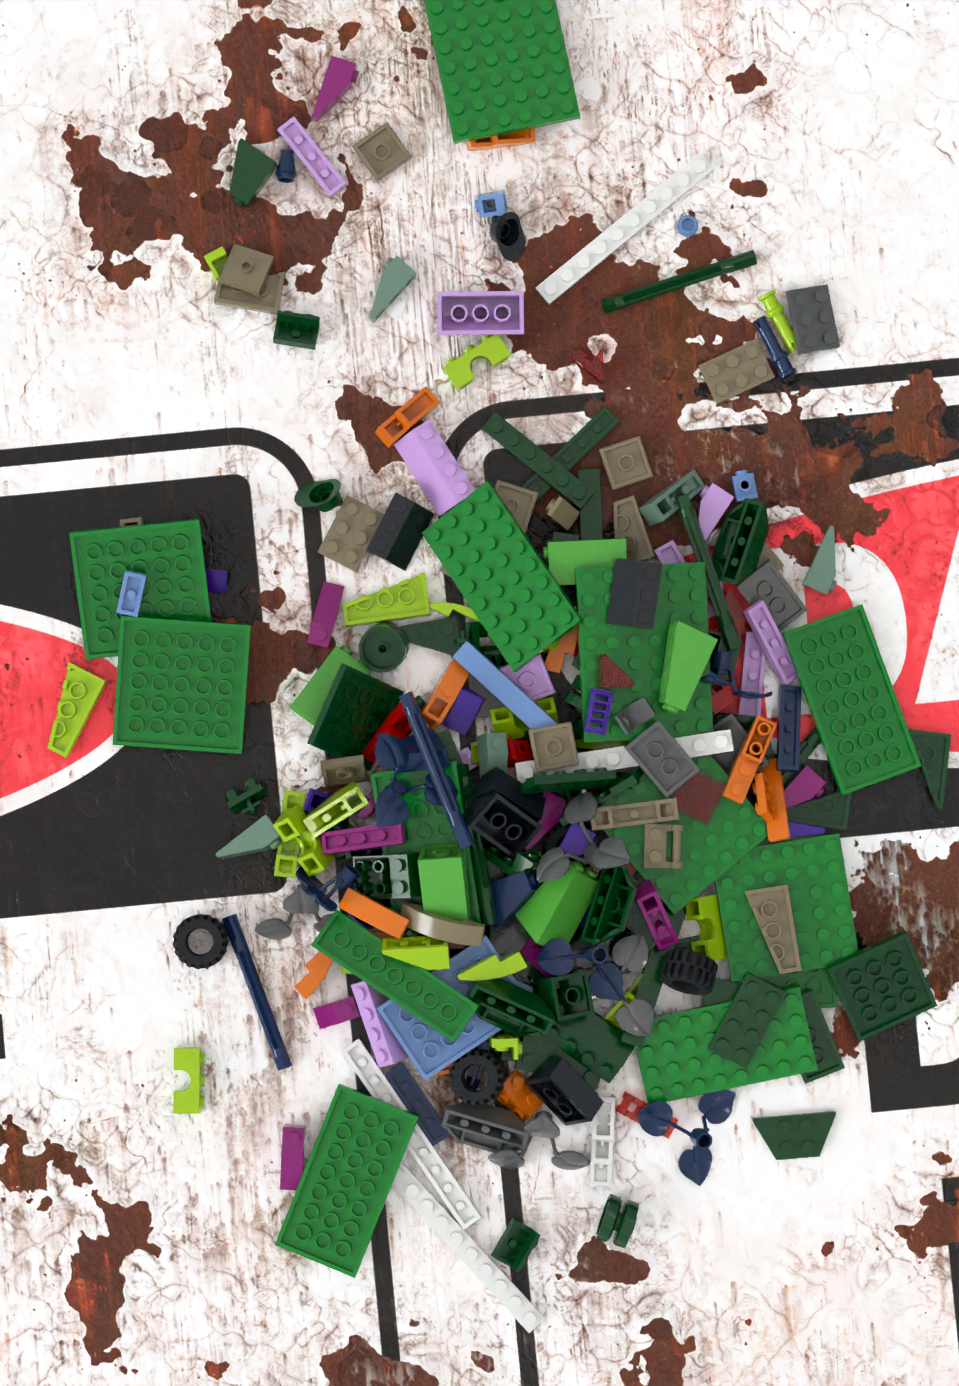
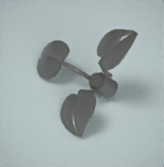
M584 792L576 796L568 803L564 812L568 823L580 824L591 846L585 849L584 858L571 853L564 854L563 849L560 847L547 851L541 857L537 866L536 876L539 883L563 877L570 868V860L568 858L578 860L584 865L589 863L595 870L614 868L631 862L626 845L619 837H609L603 840L599 848L594 844L584 825V821L592 820L597 813V802L591 793Z
M299 884L296 890L283 901V908L290 913L287 921L283 922L279 918L267 919L255 927V932L273 940L285 939L292 933V929L288 925H290L293 915L300 913L314 914L315 919L318 921L315 924V929L320 932L332 914H326L321 918L318 914L319 904L306 892V886Z
M640 932L620 939L613 947L612 956L614 962L617 965L623 966L620 970L621 975L625 972L626 968L634 973L639 972L647 963L648 946ZM581 969V970L575 971V972H579V971H586V970H587V972H588V978H590L591 974L594 973L593 971L588 970V969ZM591 992L592 1001L594 1002L597 997ZM623 994L622 1001L626 1007H622L617 1011L619 1025L623 1030L632 1035L649 1036L654 1019L652 1007L642 999H635L629 1004Z
M546 1111L537 1112L535 1119L524 1125V1131L529 1135L525 1150H522L520 1153H517L515 1150H501L489 1155L487 1158L492 1163L503 1168L516 1169L522 1167L525 1164V1160L522 1157H524L532 1137H545L551 1140L553 1154L555 1155V1157L551 1158V1162L556 1167L564 1170H577L590 1164V1161L579 1152L568 1150L559 1153L557 1151L554 1138L560 1135V1129L552 1120V1114Z

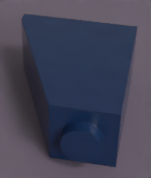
M433 728L428 729L443 767H450L446 747ZM414 734L400 739L408 749L409 761L407 764L399 766V773L428 770Z
M523 870L491 883L498 924L493 925L494 929L508 927L516 918L515 914L539 888V882L534 870Z

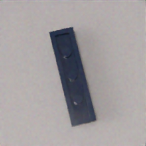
M779 686L776 771H799L802 688L799 686Z
M403 1062L385 1074L409 1112L419 1116L417 1124L432 1146H435L451 1135L447 1129L441 1126L442 1119Z

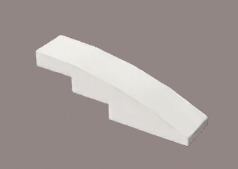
M600 1097L604 1103L592 1120L589 1187L611 1188L615 1097Z

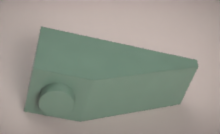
M398 256L394 259L392 257L389 258L383 265L384 270L370 314V321L373 323L417 276L416 272Z
M693 469L656 494L638 509L649 526L664 521L679 509L676 501L677 497L688 494L690 500L703 490L705 485Z
M831 525L828 526L802 582V586L824 596L828 592L832 593L837 583L834 580L836 576L834 527Z
M506 732L486 733L477 736L480 778L495 767L507 773L508 746Z
M265 814L215 853L218 858L227 859L270 849L274 850L283 842L273 827L275 821L271 816Z

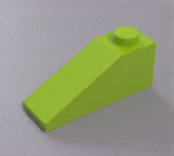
M352 781L335 792L302 819L313 838L369 803L355 781Z
M429 936L402 937L401 940L397 938H383L382 954L427 970L441 971L450 969L449 942Z

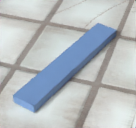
M466 641L453 656L456 661L530 729L559 724L469 641Z

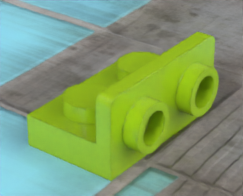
M498 1033L488 1038V1043L496 1051H509L510 1047V1055L513 1060H518V1054H522V1041L514 1034Z

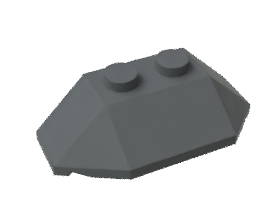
M461 1102L447 1106L441 1124L457 1142L492 1153L501 1150H525L529 1135L524 1131V1123L512 1111L488 1104L475 1106Z

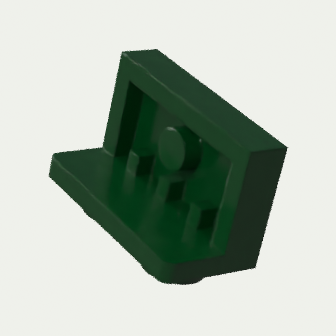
M278 310L273 343L315 350L320 328V317L312 314H299L292 311Z
M512 1218L491 1256L510 1266L515 1271L520 1272L522 1267L526 1265L531 1251L537 1246L540 1234L530 1226Z

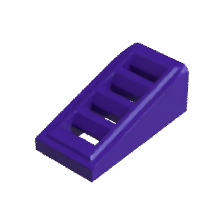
M590 688L584 732L606 734L613 691ZM595 697H606V701L595 700ZM594 704L605 706L604 710L593 709ZM592 713L603 715V719L591 717ZM590 722L602 723L601 728L590 726Z
M788 821L790 837L821 835L825 833V828Z

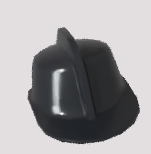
M507 212L501 216H493L489 228L491 239L498 244L499 250L506 260H518L523 255L526 245L525 235L518 215L515 212Z

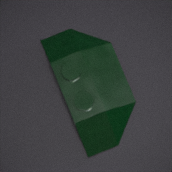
M745 498L741 504L725 516L712 554L713 563L720 581L739 586L756 570L769 532L766 503Z
M625 864L614 868L602 869L580 940L597 945L625 931L637 892V887Z
M501 978L477 981L468 996L469 1000L479 1006L476 1012L479 1019L518 1037L547 1036L556 1020V1017L540 996Z

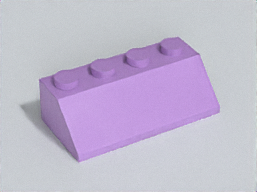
M524 291L437 292L438 335L524 334Z
M430 419L411 430L394 444L440 517L475 491Z
M362 980L350 984L378 1067L394 1064L408 1058L409 1056L377 1009L388 998Z

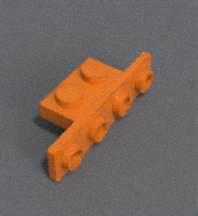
M776 758L768 760L770 764L754 775L755 782L752 783L753 791L757 795L758 801L755 803V809L757 814L766 821L768 840L771 843L790 838L782 772L776 771Z

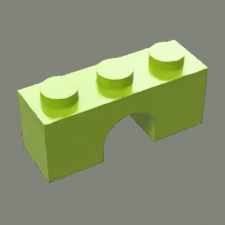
M485 335L480 339L482 343L476 347L473 344L462 351L464 353L459 358L454 356L445 362L446 366L443 368V371L457 392L475 381V376L470 369L474 360L479 358L486 359L495 368L511 357L510 351L499 335Z
M553 697L535 701L558 722ZM507 706L490 710L494 733L506 732L507 738H512V740L524 737V732L529 727Z
M297 805L284 811L275 821L273 827L284 842L293 838L297 840L301 848V855L297 860L310 877L325 870L335 855H324L322 853L321 835L313 838L302 821L306 814Z
M717 894L695 897L685 905L687 921H697L701 930L699 939L691 942L692 951L702 953L714 961L727 958Z
M201 1047L174 1048V1070L187 1072L191 1078V1084L185 1090H175L173 1092V1114H200L201 1108H205V1095H201V1087H205V1074H201V1065H205V1052H201Z

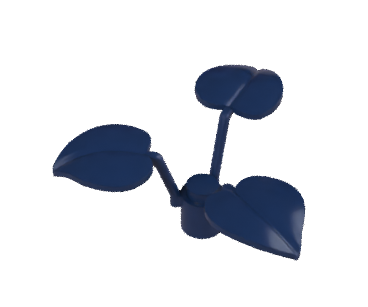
M714 651L713 663L710 664V673L699 680V682L709 685L732 686L733 695L746 699L766 698L771 696L773 692L760 694L738 689L735 684L733 665H730L731 653L725 651ZM727 671H729L731 682L720 678L721 674L726 675Z
M385 733L378 734L374 750L375 759L383 769L392 770L395 768L393 777L390 778L391 783L384 787L376 799L375 819L377 827L381 828L403 823L408 817L409 808L407 802L400 797L415 790L426 789L425 799L433 805L441 806L442 803L430 773L425 778L426 784L406 788L403 781L396 779L400 771L399 766L405 765L409 761L408 749L399 738ZM446 773L452 790L455 794V797L457 798L458 790L451 777Z
M346 864L341 872L339 871L335 877L323 884L314 875L309 877L302 866L296 871L297 879L306 886L305 890L309 896L328 911H335L337 909V904L330 899L338 888L346 891L347 888L354 889L356 887L354 882L360 875L354 867ZM335 882L333 889L325 895L327 887ZM347 912V915L365 929L376 928Z
M591 904L589 905L585 915L581 920V927L583 929L587 920ZM554 939L549 941L538 955V965L545 972L556 976L568 974L573 969L572 958H587L591 963H598L596 966L597 971L592 973L589 978L591 992L601 999L622 1000V975L616 965L612 963L604 964L608 958V951L605 947L601 946L602 944L590 946L585 954H571V947L566 941Z
M730 1090L706 1093L701 1097L698 1109L704 1114L702 1116L703 1129L695 1128L690 1132L671 1122L670 1120L673 1116L672 1108L669 1104L660 1100L653 1101L642 1108L638 1113V1122L641 1128L652 1136L664 1135L667 1132L668 1125L690 1137L691 1142L695 1145H693V1149H686L682 1152L678 1160V1167L685 1177L701 1186L709 1173L712 1163V1153L709 1149L712 1144V1136L708 1133L710 1129L707 1127L706 1118L711 1124H721L726 1121L731 1114L736 1094Z

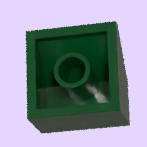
M587 970L537 979L540 998L556 1017L555 1022L595 1014Z

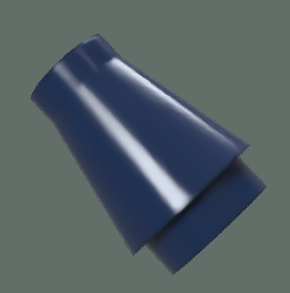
M281 150L275 173L279 182L291 183L294 182V178L297 176L293 150Z

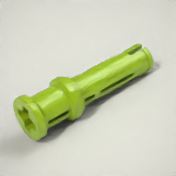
M774 289L757 299L763 303L767 311L766 316L769 319L772 318L789 354L795 352L791 343H793L797 351L794 333L783 314L784 306L779 304Z

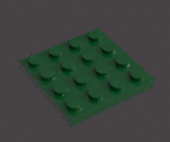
M341 663L307 744L339 758L363 755L376 731L399 704V696L403 695L404 691ZM364 758L366 769L370 771L373 763Z
M905 930L826 966L859 1042L937 1006L908 933Z

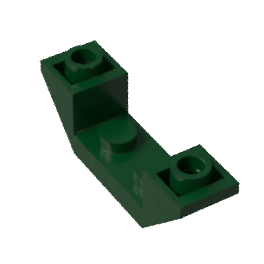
M482 836L486 859L508 875L538 866L541 857L537 851L528 849L517 852L514 860Z

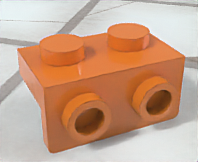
M515 1070L504 1082V1088L499 1093L500 1095L497 1097V1100L524 1123L541 1107L543 1102L524 1083L526 1079Z

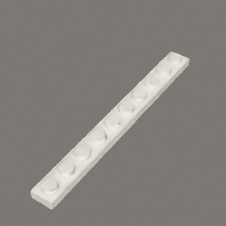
M700 152L535 288L537 292L550 305L710 174L714 167Z
M730 729L674 738L690 757L734 751ZM624 746L577 753L579 765L543 772H546V775H553L554 772L566 770L567 773H574L578 769H587V772H594V769L606 767L607 770H615L639 765ZM534 760L515 763L517 780L521 783H524L525 779L533 777V774L536 773Z
M360 1038L341 1050L372 1097L409 1112ZM416 1124L407 1148L464 1230L479 1220L481 1215L419 1125Z
M401 1162L392 1185L528 1333L533 1331L545 1317L472 1237L462 1229L460 1224L404 1163Z

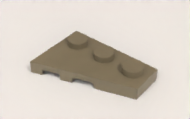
M633 495L614 502L615 538H626L627 560L644 561L656 557L642 514L638 509L639 505L636 497Z

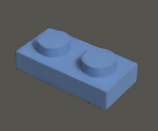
M125 570L116 613L138 617L147 574Z

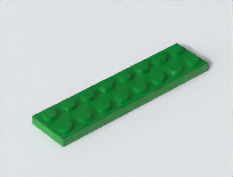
M336 909L311 944L312 947L455 1043L479 1009V1006L424 968L382 954L383 941Z

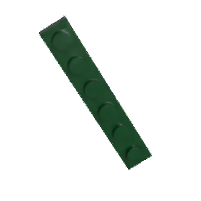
M496 412L481 428L579 509H582L595 494L593 490Z

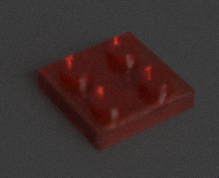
M697 772L674 791L672 798L677 799L679 812L708 825L726 785Z

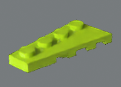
M425 572L409 580H403L391 587L383 588L371 595H366L343 604L345 627L431 616Z
M68 662V671L62 686L61 700L58 702V712L47 747L65 758H69L107 684V681Z

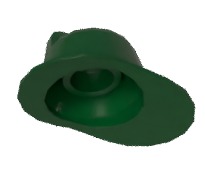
M337 479L307 483L296 492L294 501L300 507H315L322 512L331 511L343 504L339 491L341 484Z

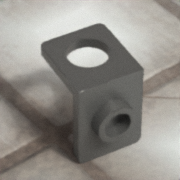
M642 697L622 709L615 716V719L627 735L635 727L654 717L656 713L648 700Z

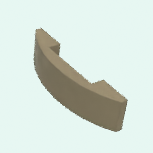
M671 798L597 808V813L591 820L592 831L679 820L677 799Z
M407 901L402 902L400 914L411 920L407 926L408 928L423 935L450 943L469 946L482 945L485 930L484 924L467 919L460 922L424 911L421 905Z

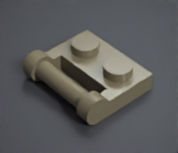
M644 824L643 868L683 869V862H681V839L684 825ZM667 831H673L672 862H666Z

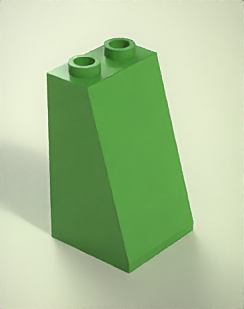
M626 538L547 542V547H543V559L548 560V569L559 585H576L575 568L614 566L616 558L627 559Z
M672 621L669 625L658 702L663 704L662 709L671 713L686 710L718 639L680 621Z
M344 645L341 648L336 646L289 708L314 726L341 663L367 675H370L372 671L363 664L361 658L357 661L351 657L353 652Z
M458 843L422 846L418 857V869L423 910L463 922L464 919L471 921L466 847L460 849Z
M570 860L568 872L557 880L544 881L515 916L537 944L545 946L554 939H562L569 944L593 900L599 881L596 877L598 874L591 867L587 866L586 868L579 861L575 860L573 862Z

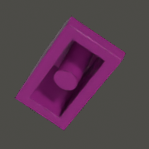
M354 995L313 1008L320 1029L340 1024L361 1015Z

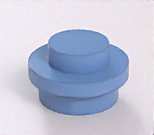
M684 215L678 220L677 230L682 236H693L698 230V221L691 215Z

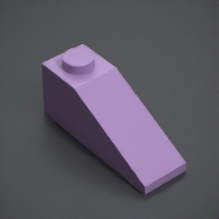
M714 483L710 487L706 485L699 495L702 497V500L699 503L698 522L705 541L734 498V496Z

